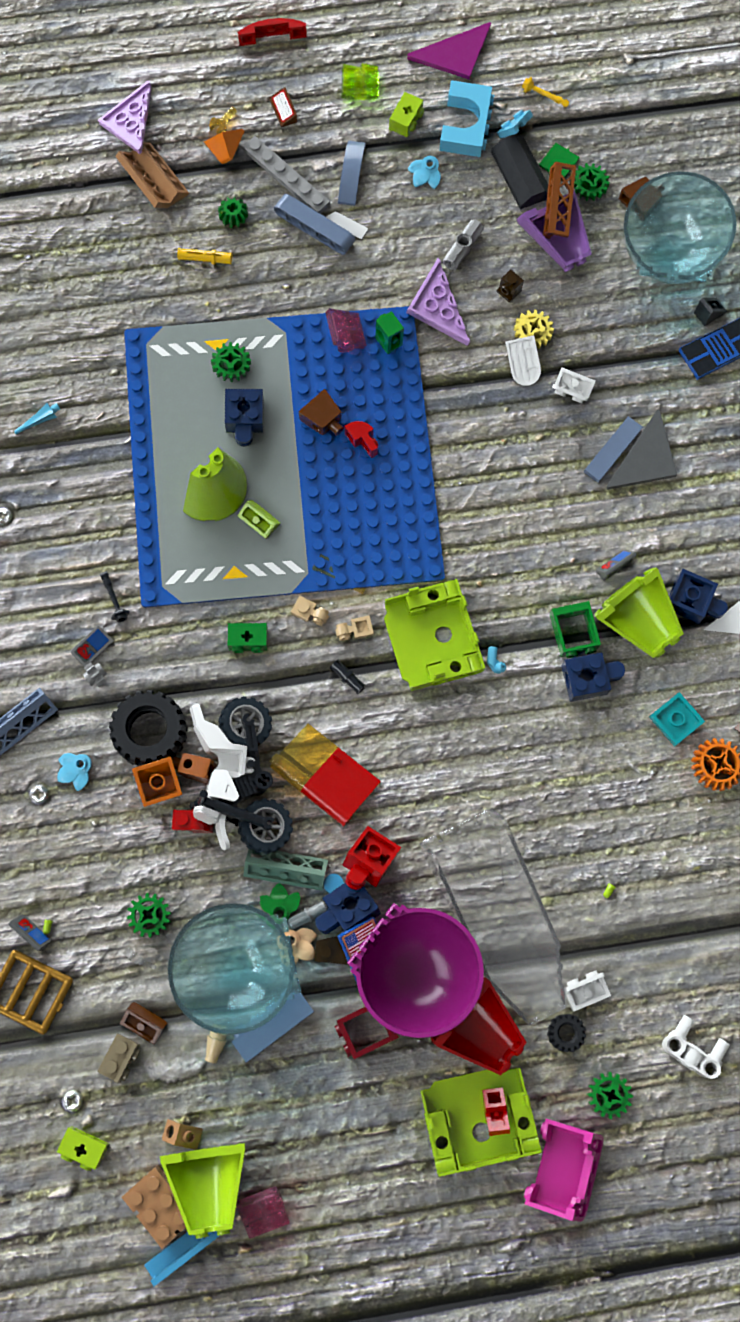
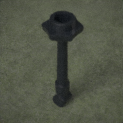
M108 572L100 573L101 579L116 609L111 619L116 620L118 623L124 622L128 619L127 616L130 612L120 608Z

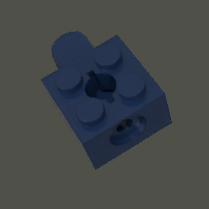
M225 389L226 433H235V441L238 445L242 447L249 446L253 441V433H263V389Z
M682 569L677 575L669 594L675 613L698 624L706 614L720 619L727 612L728 605L725 601L714 597L718 586L717 583L685 569Z
M602 652L565 659L561 664L570 702L608 695L611 691L610 682L620 680L625 674V667L621 662L605 663Z
M345 882L322 898L328 910L315 919V924L323 934H329L339 926L343 931H346L370 916L375 919L381 915V912L364 886L359 890H353Z

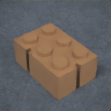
M159 1165L153 1168L121 1197L133 1213L136 1210L139 1212L136 1217L161 1249L186 1228L167 1177Z

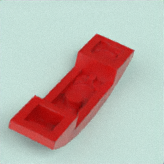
M272 18L257 21L238 31L239 46L256 44V38L289 34L290 40L307 38V26L305 22L289 18Z

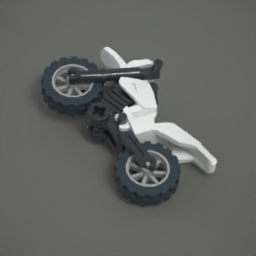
M243 696L229 702L220 713L221 715L218 719L219 726L204 720L198 703H193L190 707L194 725L193 729L205 753L217 756L218 766L210 774L206 790L200 791L199 797L190 803V809H194V818L210 825L215 824L217 838L224 851L230 848V842L225 830L226 821L235 824L236 827L239 826L238 834L241 835L240 839L242 843L245 842L248 849L255 850V853L269 854L276 852L289 841L290 834L293 831L291 826L293 820L289 816V811L283 808L284 805L276 803V800L273 799L267 800L264 798L256 800L244 809L237 807L239 802L250 799L253 795H262L273 784L272 775L267 771H262L260 768L258 746L263 744L272 730V717L269 716L268 708H265L261 701L258 702L253 697L249 699L247 696ZM238 711H241L242 719L235 716L234 714ZM254 716L256 717L258 723L254 722L255 720L252 719ZM232 719L238 722L237 725L232 726ZM265 813H269V814H271V815H273V816H272V817H270V816L266 817V816H265ZM274 818L277 820L278 825L272 824ZM270 829H279L276 837ZM266 832L272 840H264Z

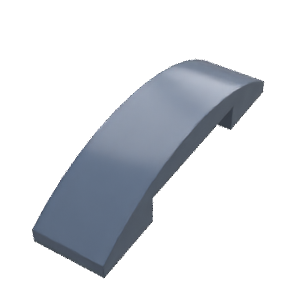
M348 141L338 204L356 205L358 183L365 151V143Z

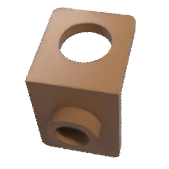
M168 1119L162 1141L175 1146L197 1150L203 1129ZM173 1126L174 1132L172 1137L170 1138L169 1130Z

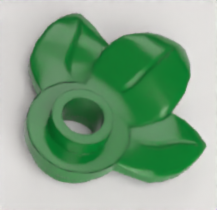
M280 883L274 886L270 896H260L262 910L269 913L271 920L277 924L285 923L289 919L290 913L296 911L300 903V894L295 892L288 895L285 887ZM278 910L284 912V915L280 918L276 916Z

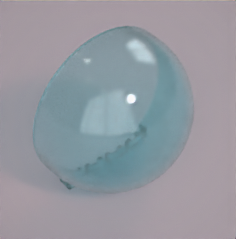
M692 172L665 173L646 182L630 200L623 224L625 247L636 269H639V275L648 276L656 281L667 284H685L694 281L706 283L707 277H710L711 272L722 263L732 246L736 233V214L729 196L711 179Z
M228 903L210 907L190 919L177 934L170 949L167 963L169 988L180 1010L198 1026L221 1034L249 1032L261 1027L275 1017L287 1000L295 999L294 994L301 993L299 979H293L294 974H297V969L293 957L290 936L284 934V932H289L286 917L278 918V914L270 916L260 909L245 904Z

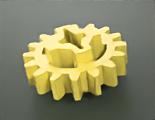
M527 310L526 315L521 313L520 319H516V325L514 326V331L516 332L514 336L524 338L534 335L536 346L540 349L541 344L546 346L548 340L550 341L554 331V328H552L553 321L548 322L549 316L544 317L543 311L537 314V310H534L533 313Z

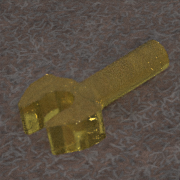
M232 106L220 119L213 117L209 124L210 131L216 126H219L216 130L217 134L227 131L225 124L237 110Z

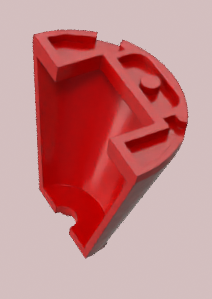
M486 977L483 980L479 1000L471 1014L453 1030L436 1037H431L432 1043L437 1047L500 1076L509 1070L511 1058L514 1055L516 1057L519 1056L527 1043L490 980Z

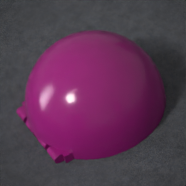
M393 903L385 913L388 919L381 918L372 930V933L359 946L360 954L355 952L348 960L347 964L352 967L350 972L356 976L359 994L365 1007L374 1019L388 1030L410 1038H431L445 1034L459 1026L471 1014L479 1000L484 980L483 961L479 947L466 927L452 916L434 909H408L403 904L399 907Z

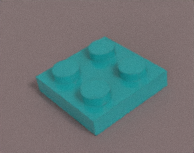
M680 692L649 716L674 747L705 722Z

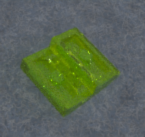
M362 63L360 67L343 64L341 68V98L352 100L377 99L378 66Z

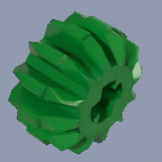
M234 196L230 200L227 197V201H221V206L218 208L219 219L223 221L224 226L229 224L231 229L233 225L239 228L240 223L245 224L246 218H248V207L244 204L242 198L237 200Z

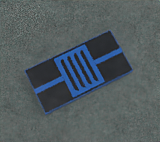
M740 318L679 348V353L697 380L740 359Z

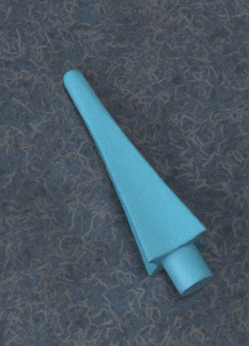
M46 403L34 416L17 428L14 433L18 434L35 425L57 418L55 412L59 411L60 407L57 403L51 407Z

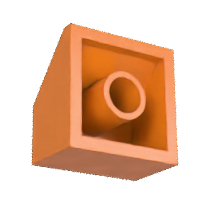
M171 756L132 768L143 807L182 795Z

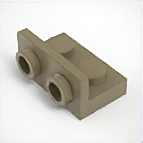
M117 1033L97 1072L114 1080L117 1084L121 1083L122 1080L125 1081L130 1073L128 1067L131 1061L135 1062L141 1050L138 1048L140 1044Z

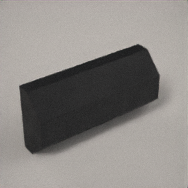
M514 134L502 138L492 148L491 153L519 209L521 210L547 200L548 183L524 137Z

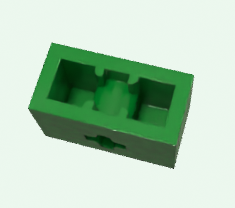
M228 623L227 646L229 651L233 653H243L244 651L263 653V651H267V623ZM247 636H250L249 642H245Z

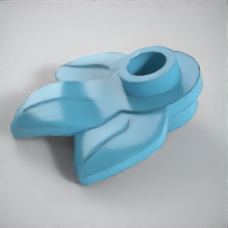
M426 156L423 160H415L410 164L408 171L414 173V187L422 186L427 182L433 189L438 186L441 175L438 171L439 162L436 157ZM432 162L433 165L429 167L427 166V163Z
M66 753L58 759L63 766L58 772V782H73L75 789L80 791L89 781L88 771L92 767V761L86 754L76 756L73 753ZM81 760L84 763L82 768L79 766Z

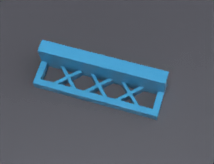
M187 1231L149 1260L144 1266L152 1277L150 1281L155 1287L218 1238L220 1235H217V1231L208 1232L209 1237L196 1239V1235L189 1236Z

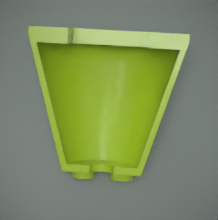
M219 447L208 456L210 459L209 464L205 466L200 464L190 473L183 512L196 520L218 521L229 517L239 509L247 493V479L242 466Z
M655 567L643 573L644 577L636 576L618 589L601 605L603 609H598L595 613V617L652 658H658L666 652L664 648L669 644L673 646L681 640L680 636L684 634L660 572Z
M245 1143L160 1156V1162L189 1236L196 1235V1239L209 1237L208 1232L217 1231V1235L230 1234V1229H233L246 1149Z

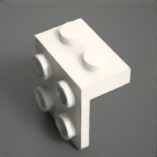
M561 367L552 388L556 389L554 393L564 397L566 394L572 395V400L582 404L583 401H588L596 381Z

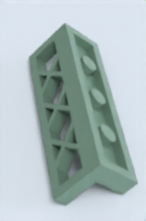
M248 849L244 865V877L323 890L328 860L282 851L269 854L255 853V850ZM252 853H253V854H259V855H261L262 857H261V858H254V857H251V856H252ZM273 858H280L282 861L276 862V861H273L272 859H273ZM297 861L300 862L301 865H293L292 862ZM319 865L323 867L322 870L312 868V866Z

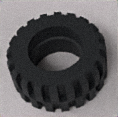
M147 690V693L137 691L133 697L131 695L126 696L124 703H118V710L113 711L111 715L113 720L109 722V729L111 730L109 735L117 752L128 763L141 766L170 756L172 759L176 757L177 752L181 753L183 742H186L187 739L186 731L188 729L182 710L170 696L166 697L162 692L154 693L153 690ZM146 713L160 714L167 724V731L163 739L152 746L145 747L136 744L130 734L134 721Z

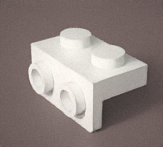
M597 970L585 974L586 979L579 981L576 978L566 982L568 986L563 988L572 1012L611 996L603 978L605 976L603 972L597 973Z

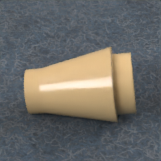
M211 1030L210 1034L207 1035L205 1061L217 1063L227 1042V1034Z

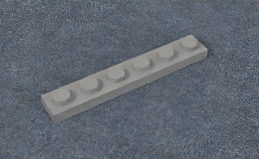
M256 136L243 146V151L303 204L320 214L330 206V201Z

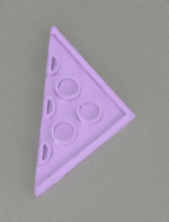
M150 81L144 83L98 120L103 128L139 154L142 153L152 88Z
M437 258L406 313L468 346L470 339L467 337L462 317L459 315L453 294H451L449 282L441 267V261Z

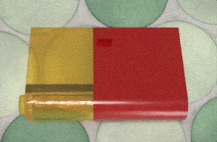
M307 724L280 754L276 753L269 761L271 763L270 768L343 827L351 820L357 809L381 782L310 724Z

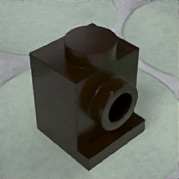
M510 269L501 278L500 286L496 292L510 303L522 291L524 280Z

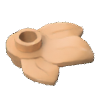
M301 928L297 931H284L280 936V944L284 948V960L291 966H295L298 959L305 961L313 960L315 958V950L310 943L316 939L317 934L308 928ZM290 936H292L294 939L292 944H288L287 939Z

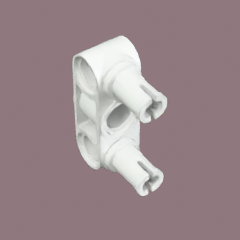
M683 1015L676 1029L672 1030L663 1039V1050L700 1076L709 1079L717 1078L721 1073L723 1063L721 1060L730 1044L722 1039H718L712 1052L706 1054L700 1048L686 1041V1035L694 1021ZM672 1039L676 1040L678 1044L675 1051H672L669 1047ZM711 1063L713 1072L708 1075L705 1071V1066Z

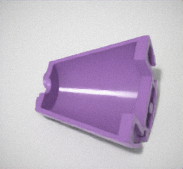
M575 191L573 192L570 231L567 238L553 235L550 239H546L543 236L546 207L538 211L536 208L522 213L517 218L518 224L565 273L573 269L575 264L578 267L587 262L586 258L592 254ZM563 203L558 205L559 212L564 215L567 208ZM560 220L556 223V230L564 231L565 226Z

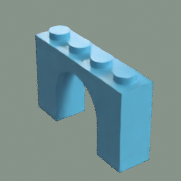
M451 80L447 106L470 110L477 116L478 122L468 128L443 125L439 151L481 157V151H485L487 139H484V135L488 136L489 124H486V122L491 119L492 113L489 105L493 106L494 95L491 94V86Z

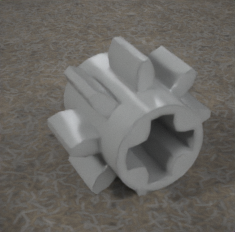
M90 662L84 667L86 672L83 676L91 686L96 683L99 687L106 682L103 677L107 673L99 663L93 665Z

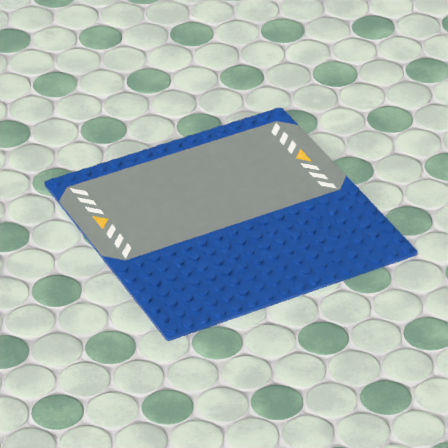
M409 306L135 328L124 331L140 595L143 607L444 580L445 573L415 319L406 313ZM392 311L404 327L403 345L387 354L375 338L376 320L380 315ZM229 342H232V346L239 343V348L245 347L246 352L250 354V371H245L246 377L241 375L240 381L236 378H233V382H230V378L223 381V376L218 378L216 372L212 370V353H217L216 347L222 349L223 343L226 346H229ZM225 389H263V433H253V441L249 446L242 447L238 445L235 441V433H226ZM324 389L342 412V419L339 423L344 429L337 436L331 430L325 435H321L299 420V410ZM354 421H362L371 425L374 429L373 437L379 445L378 455L371 458L361 444L355 448L345 435V425ZM219 447L242 466L247 479V493L242 505L229 517L218 521L196 520L183 512L190 473L200 464L203 466L209 464L210 459L208 456ZM249 500L256 502L280 522L279 526L267 539L237 516Z

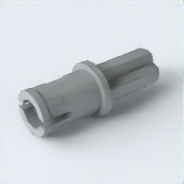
M323 901L308 909L304 908V911L289 918L288 923L294 930L309 921L312 923L313 919L317 918L327 909Z

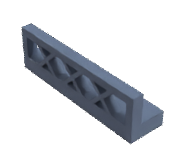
M40 687L0 718V741H2L0 756L58 711ZM44 702H47L51 707L45 713H38L39 706ZM34 716L33 723L23 725L25 717ZM11 728L18 729V733L14 738H7V732Z

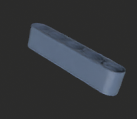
M284 194L274 207V211L278 216L341 255H345L356 240L352 233L288 194Z

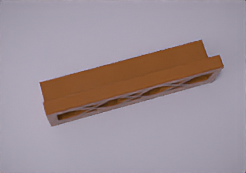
M555 162L550 168L543 236L546 239H550L553 235L566 238L569 236L576 165ZM562 169L571 170L570 178L567 180L561 174ZM563 185L569 191L565 198L560 193V187ZM561 203L567 208L564 215L558 210V205ZM560 220L565 226L564 231L556 230V223Z

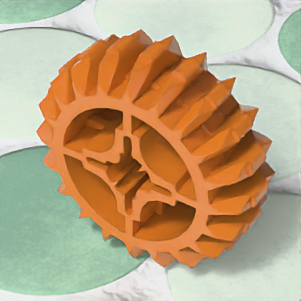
M713 738L711 742L706 740L704 745L700 744L698 746L699 750L693 752L696 757H693L691 761L696 764L691 766V769L697 770L693 775L694 777L700 776L701 779L698 780V783L706 782L705 788L711 785L712 791L717 790V788L720 791H724L725 787L731 789L732 784L737 785L739 783L737 779H740V752L736 753L738 746L731 748V741L725 744L724 739H720L719 742L716 738ZM711 750L721 751V753L718 756H709L706 754L708 751ZM727 756L729 757V759H730V761H731V763H732V766H731L730 764H728V762H727ZM720 759V761H719V766H720V768L717 769V767H716V766H717V763H716V762ZM704 764L709 767V773L706 771ZM718 773L730 775L727 779L715 778Z

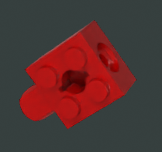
M367 826L347 853L342 866L350 870L345 880L347 886L353 890H359L367 881L377 887L395 861L401 847Z

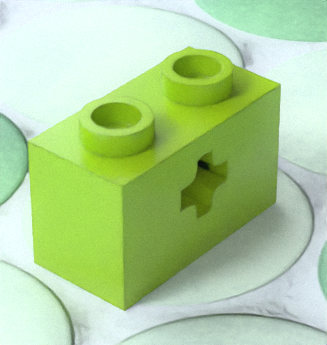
M404 92L389 118V130L408 138L410 132H414L418 118L421 119L424 114L423 99Z
M70 1126L67 1128L57 1152L62 1154V1159L68 1162L75 1160L81 1163V1168L91 1171L92 1169L96 1170L99 1168L110 1143ZM85 1145L84 1150L87 1153L80 1154L81 1150L78 1147Z

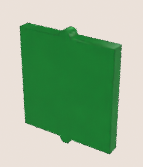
M555 143L539 163V167L550 174V168L555 162L575 165L580 157L569 151V148L566 149ZM562 169L561 174L565 178L571 170Z

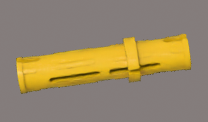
M178 248L177 258L178 260L211 262L214 265L216 263L231 265L233 254L217 252V250L213 249L212 251Z

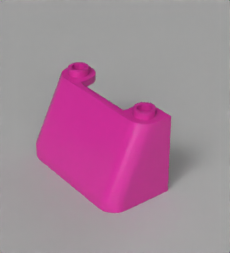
M546 1119L540 1128V1134L546 1142L536 1182L527 1186L525 1190V1205L571 1221L582 1222L586 1217L603 1147V1136Z

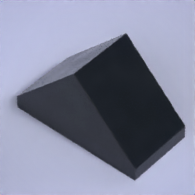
M702 298L694 314L706 326L724 315L727 310L717 298Z

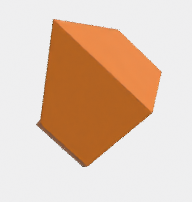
M237 129L221 132L204 141V143L219 162L225 164L233 159L244 130Z

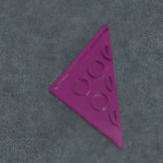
M485 23L410 52L407 55V59L469 80L491 28V23Z

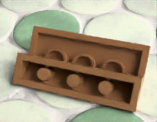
M143 142L141 154L135 150H132V152L118 151L115 156L155 208H168L188 196L189 192L150 142Z

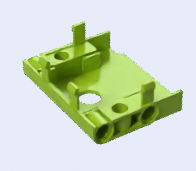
M457 579L421 589L417 586L408 589L409 592L406 594L385 599L384 605L387 614L384 617V621L401 677L404 681L408 682L411 691L479 674L485 670L486 667L478 645L480 641L477 632L473 630L466 608L468 606L466 597L462 595ZM435 594L438 599L430 600L428 595ZM446 627L451 631L452 637L448 642L442 643L436 639L435 632L438 628ZM452 665L459 666L460 671L453 672L450 669V667Z
M521 1068L510 1069L502 1073L501 1076L486 1069L435 1081L429 1089L420 1090L438 1177L462 1171L468 1172L479 1167L504 1161L510 1162L521 1157L542 1153L531 1102L525 1089ZM503 1087L510 1134L490 1136L488 1140L479 1142L473 1137L472 1130L478 1123L487 1124L482 1090ZM521 1117H526L528 1120V1126L525 1129H520L518 1126V1120ZM440 1136H444L447 1139V1145L444 1148L436 1146V1140Z

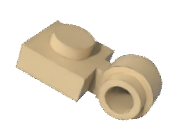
M302 596L298 597L291 610L292 615L306 622L313 617L312 622L319 626L326 624L329 618V612L326 609L319 607L315 610L317 604Z
M370 615L351 619V626H348L347 623H340L336 625L335 629L336 636L340 641L350 639L352 633L355 639L374 635Z

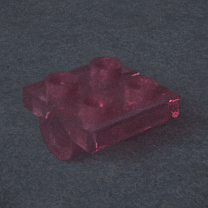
M330 308L325 312L333 345H337L339 352H349L355 348L363 349L367 346L359 313Z
M276 1186L237 1201L236 1207L249 1239L290 1224L281 1193Z

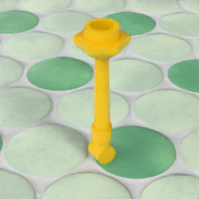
M532 77L524 80L522 85L524 93L534 90L555 101V103L562 104L563 107L569 106L567 99H562L560 96L535 86Z

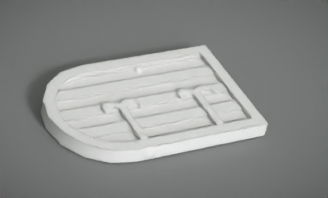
M534 335L506 341L513 379L522 386L534 384L541 374V365Z

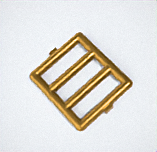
M12 950L0 972V990L16 959L27 964L6 1006L0 1004V1014L44 1035L47 1033L57 1012L62 1010L64 1006L62 1002L73 983V979L18 950ZM35 968L45 973L24 1015L13 1011V1008ZM53 977L63 982L41 1025L31 1020Z

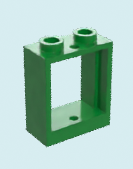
M589 601L551 610L549 615L561 657L574 658L579 653L592 654L597 652L601 642ZM584 615L591 643L566 649L558 620Z

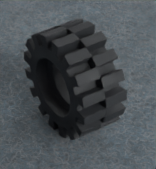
M572 1014L558 1015L548 1025V1040L554 1048L561 1052H574L580 1049V1046L585 1042L584 1039L587 1035L585 1034L586 1027L583 1026L582 1020H579L577 1016ZM563 1025H570L574 1029L572 1040L566 1042L560 1038L559 1030Z

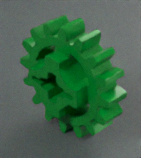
M585 163L584 168L580 165L578 170H576L574 191L576 194H580V199L584 196L586 201L589 198L595 201L596 196L601 199L602 195L606 194L610 184L608 182L609 176L606 175V170H600V165L596 168L594 163L591 166Z
M229 342V346L223 343L222 349L216 347L217 353H212L211 365L217 377L223 376V381L230 378V382H233V378L240 381L241 375L246 377L245 371H250L251 359L245 347L239 348V343L232 346V342Z
M146 893L145 898L140 895L138 896V902L131 901L134 907L127 909L131 912V915L126 916V918L132 920L128 926H135L133 931L135 934L141 931V937L148 933L149 938H152L154 932L159 936L160 929L167 930L164 924L171 922L167 919V916L172 915V912L166 911L170 905H163L165 900L163 897L157 900V894H154L151 898L150 894ZM146 902H154L151 906L145 907L142 905ZM160 910H162V920L159 919L158 915ZM137 911L140 915V919L138 921L136 920ZM147 911L152 912V919H146L145 913ZM154 924L156 926L152 929H144L147 925Z
M607 1072V1077L603 1073H599L600 1079L598 1080L593 1077L592 1080L595 1084H588V1087L592 1089L591 1092L586 1093L587 1096L592 1098L588 1104L595 1105L593 1112L600 1110L601 1117H604L607 1113L608 1119H612L613 1114L620 1118V1111L627 1113L625 1106L632 1105L628 1101V1098L633 1097L632 1094H628V1090L632 1087L625 1086L627 1079L619 1080L620 1074L618 1073L614 1077H612V1072ZM610 1081L607 1086L600 1087L603 1082ZM619 1086L622 1089L623 1097L620 1096L618 1091ZM602 1091L611 1092L617 1099H608V1096L602 1093ZM596 1094H599L601 1098L600 1104L597 1101ZM613 1104H620L617 1108L609 1110Z

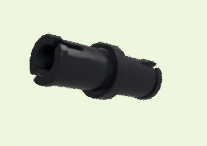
M339 659L330 666V669L342 679L341 681L344 684L347 683L356 694L361 693L365 689L366 685L354 675L355 672L346 668Z

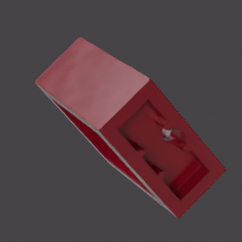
M366 1007L336 1020L338 1025L334 1026L339 1038L343 1036L347 1043L343 1045L347 1056H352L353 1059L399 1038L398 1034L385 1028L388 1037L356 1052L343 1023L367 1012Z

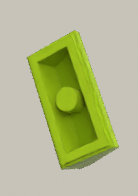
M253 500L247 501L237 515L265 539L280 524L277 519Z

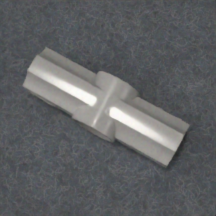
M476 219L471 220L464 231L457 236L456 242L443 259V264H445L446 268L456 270L465 256L470 254L472 246L484 230L481 222Z

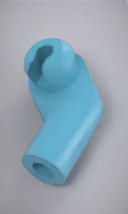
M488 647L487 665L494 673L500 674L506 670L505 663L497 660L498 648Z

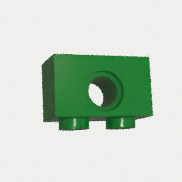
M392 311L380 315L376 320L375 338L387 354L403 345L404 327Z

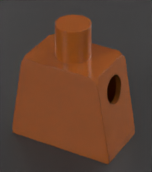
M183 753L182 758H172L174 769H177V772L183 777L208 784L210 774L218 766L212 759Z

